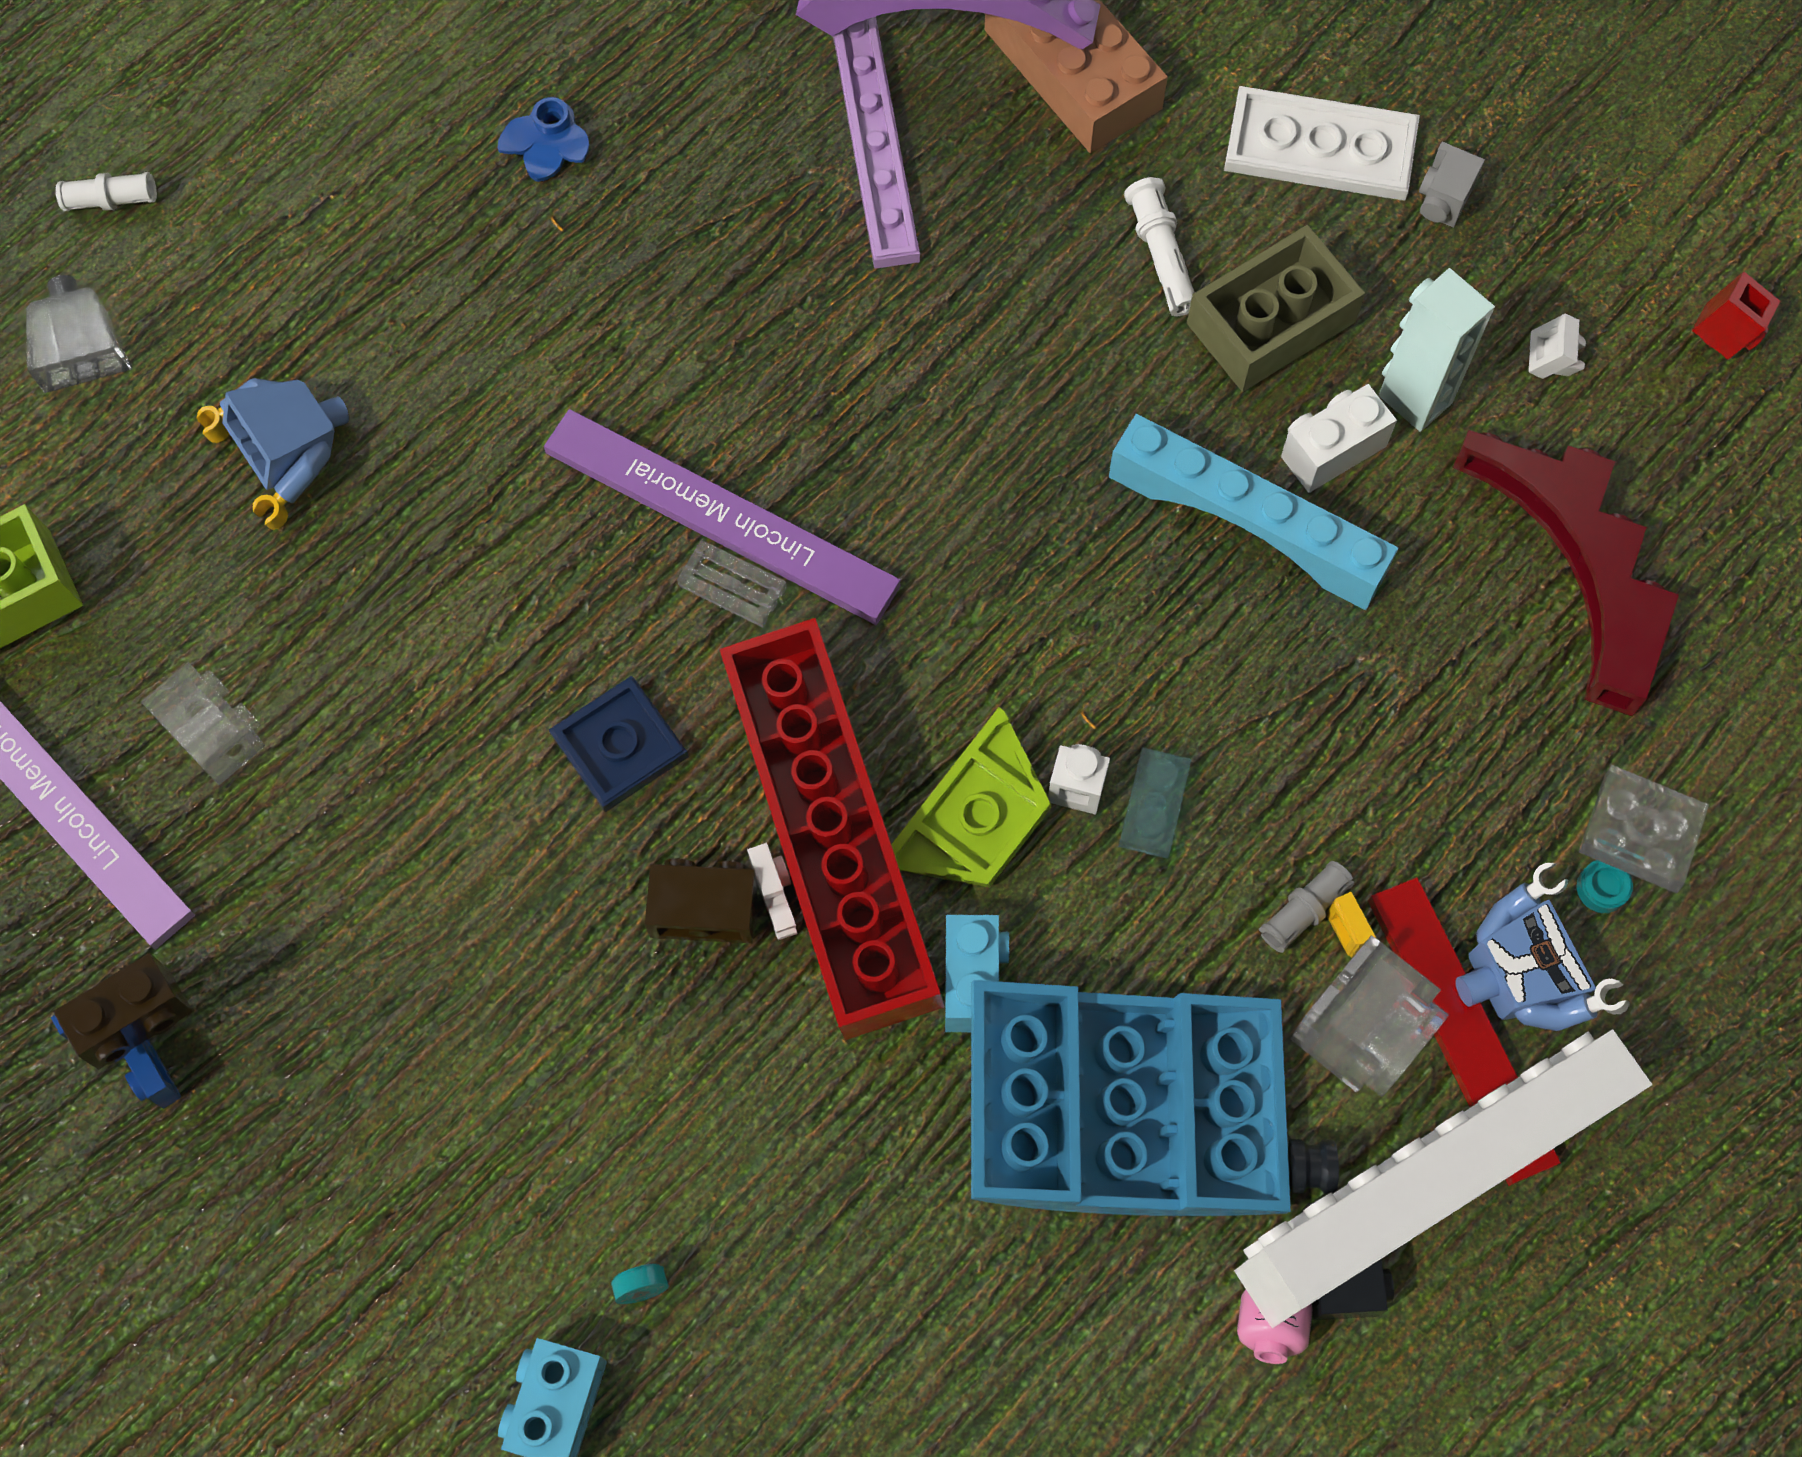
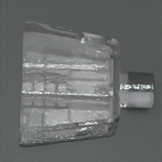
M68 275L56 276L47 283L50 297L31 302L26 307L27 368L44 393L132 370L131 362L114 324L93 288L85 287L78 289L75 278Z

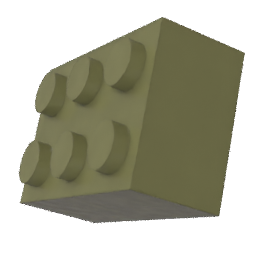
M1306 225L1192 294L1187 325L1238 388L1244 392L1354 324L1357 320L1365 292L1313 230Z

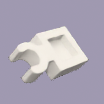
M767 843L747 849L752 869L755 870L757 883L777 939L781 940L798 934L783 887L791 885V881L782 856L772 858Z

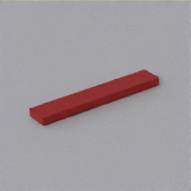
M1416 877L1372 895L1368 900L1369 905L1471 1108L1480 1099L1500 1086L1508 1085L1517 1079L1518 1076L1481 1003L1468 1007L1461 1000L1456 989L1455 980L1466 973L1418 878ZM1553 1148L1505 1180L1508 1186H1511L1561 1164Z

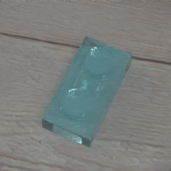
M1142 747L1118 847L1168 859L1192 759Z

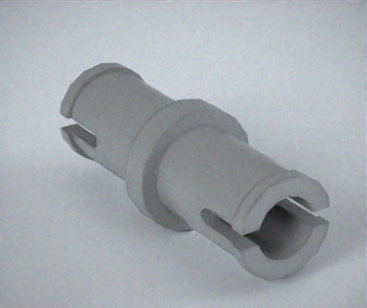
M1330 861L1326 868L1304 888H1296L1288 896L1289 902L1266 924L1259 928L1265 942L1274 950L1283 953L1288 948V945L1307 927L1318 925L1326 917L1325 910L1332 905L1336 898L1340 897L1354 885L1353 878L1348 870L1338 862Z

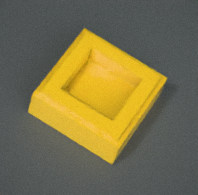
M1352 892L1334 900L1326 916L1345 952L1353 958L1362 946L1369 949L1376 936Z

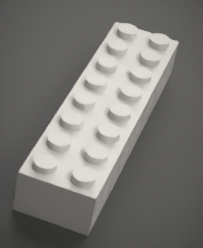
M1612 1029L1596 1040L1590 1032L1585 1033L1562 1048V1051L1549 1059L1547 1057L1508 1085L1500 1086L1465 1112L1462 1110L1437 1126L1431 1133L1423 1138L1419 1137L1380 1165H1374L1334 1194L1331 1192L1304 1209L1301 1214L1289 1222L1284 1221L1259 1237L1258 1241L1244 1249L1243 1251L1248 1260L1234 1271L1271 1328L1279 1325L1652 1086L1650 1080L1615 1031Z

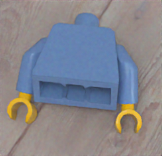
M253 378L236 390L226 392L225 398L220 401L221 407L219 409L213 406L202 407L197 413V421L205 428L203 435L213 443L224 441L230 434L265 489H275L276 493L273 496L261 495L253 502V512L258 517H262L268 509L274 507V512L266 519L265 525L269 529L275 530L281 528L287 521L288 513L284 505L287 502L294 503L330 459L335 432L334 428L347 424L349 415L346 405L340 397L337 396L318 403L302 381L278 382Z

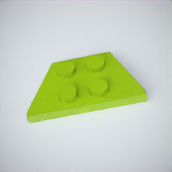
M1000 707L997 708L891 844L900 871L990 888L1052 808L1004 710Z

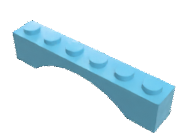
M1138 414L1134 416L1113 450L1109 478L1149 499L1191 506L1244 528L1288 556L1323 589L1364 610H1367L1397 553V546Z

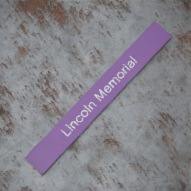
M570 409L544 445L545 452L549 456L874 625L878 624L901 586L900 579Z

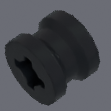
M1290 1139L1288 1144L1290 1192L1292 1194H1303L1308 1188H1319L1324 1194L1331 1192L1334 1194L1337 1192L1339 1161L1335 1140L1323 1139L1318 1145H1307L1302 1139Z

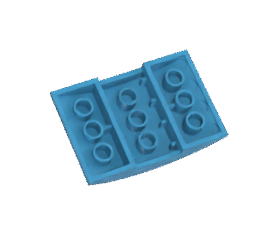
M973 980L971 982V1199L1033 1209L1117 1215L1237 1216L1285 1214L1291 1212L1281 999L1180 993L1174 998L1078 992L1077 986Z

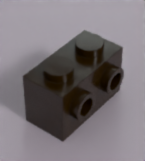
M680 858L667 859L664 861V865L650 864L645 927L650 938L753 944L758 888L755 870L747 869L745 864L734 861L718 862L716 867L695 866L693 861Z
M151 953L146 954L53 1011L77 1056L98 1070L119 1061L136 1046L155 1035L169 1030L180 1019L193 1012L170 970Z

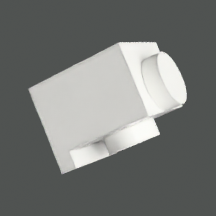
M1076 744L1069 748L1060 745L1048 793L1050 803L1096 815L1110 758L1101 756L1097 749L1090 746Z

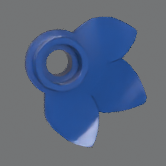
M547 97L535 104L529 116L518 117L510 121L500 135L498 151L504 154L524 155L523 160L528 175L534 181L540 182L555 176L561 169L564 160L575 163L584 162L589 152V140L586 132L575 124L576 121L572 108L559 98ZM550 121H558L554 124H548Z

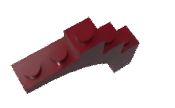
M1468 430L1457 453L1453 468L1488 483L1518 503L1547 531L1565 556L1582 591L1591 628V669L1584 700L1633 717L1647 699L1679 595L1665 590L1662 585L1654 581H1638L1631 578L1647 527L1633 523L1630 518L1616 513L1607 514L1599 511L1615 461L1602 457L1594 450L1587 448L1577 449L1569 445L1561 459L1556 460L1550 458L1541 450L1533 448L1524 449L1503 442L1501 438L1494 434L1477 433Z

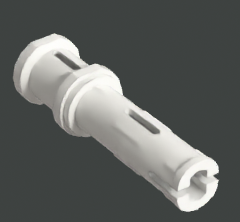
M1153 177L1144 178L1131 184L1125 190L1124 197L1127 204L1133 206L1138 221L1135 228L1138 237L1148 243L1167 299L1170 314L1172 316L1187 315L1192 294L1195 292L1174 234L1177 219L1173 212H1169L1163 196L1166 187L1163 180Z

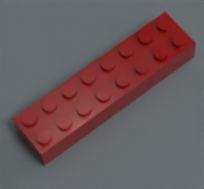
M816 618L719 649L838 1027L844 1039L848 1040L944 1008L941 993Z

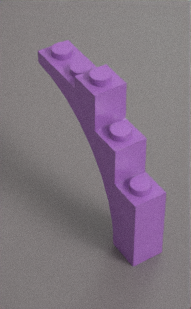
M799 0L796 15L833 37L854 23L886 13L911 9L972 11L1024 23L1050 33L1077 48L1084 49L1093 43L1100 4L1094 0Z

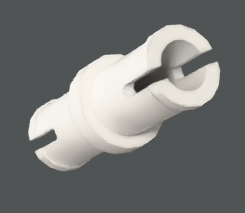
M150 172L112 177L109 173H99L95 179L57 182L56 198L60 209H63L64 212L92 207H101L102 210L109 211L115 210L117 205L155 202L157 190L155 180Z

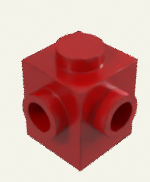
M1742 272L1706 303L1692 331L1708 346L1714 348L1729 360L1742 348L1745 347L1747 350H1751L1761 342L1769 330L1768 325L1780 300L1747 273Z

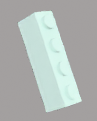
M1450 268L1435 281L1431 278L1425 279L1410 296L1409 302L1413 305L1400 323L1403 331L1391 347L1390 351L1394 354L1393 358L1382 371L1385 379L1378 396L1419 432L1423 431L1453 403L1495 308L1491 302Z

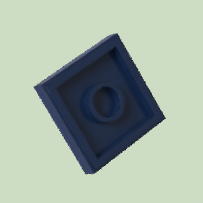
M630 676L549 729L550 735L604 812H607L689 757L687 750L633 676Z

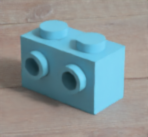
M946 915L945 1032H971V982L973 980L999 982V963H1009V932H999V915Z
M537 1338L533 1350L526 1348L518 1365L516 1381L521 1382L522 1385L516 1404L509 1403L506 1406L499 1424L498 1437L504 1438L501 1450L523 1457H578L607 1361L595 1354Z

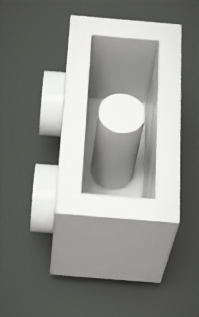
M1369 384L1353 393L1351 390L1343 391L1334 397L1323 411L1314 416L1311 413L1304 414L1290 425L1281 458L1307 492L1310 493L1387 447L1397 419Z

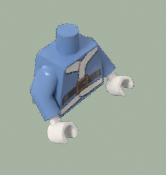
M1544 863L1540 865L1533 875L1534 882L1530 885L1522 883L1496 902L1476 932L1478 945L1469 953V960L1475 971L1457 977L1455 980L1457 992L1463 1003L1468 1007L1490 999L1498 1017L1502 1020L1517 1018L1523 1025L1553 1031H1560L1596 1018L1597 1011L1603 1009L1611 1014H1622L1628 1009L1630 1002L1627 1000L1618 1002L1615 1005L1606 1004V993L1612 988L1623 986V984L1615 979H1605L1595 987L1550 900L1540 902L1539 897L1542 895H1557L1567 887L1568 879L1563 880L1553 889H1548L1542 882L1543 874L1556 864Z

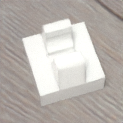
M1565 313L1531 331L1529 373L1543 379L1552 374L1570 376L1585 368V363L1578 360V350L1586 346V340L1579 334L1578 319Z

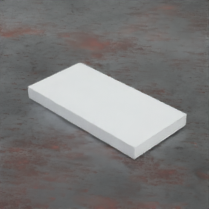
M1239 86L1224 171L1405 201L1409 190L1420 115Z

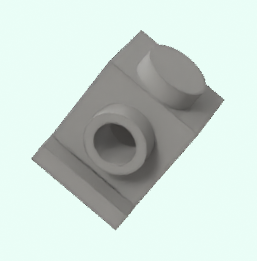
M1442 142L1438 148L1433 165L1428 169L1419 189V193L1426 195L1420 208V214L1430 221L1441 222L1454 228L1475 187L1485 159Z

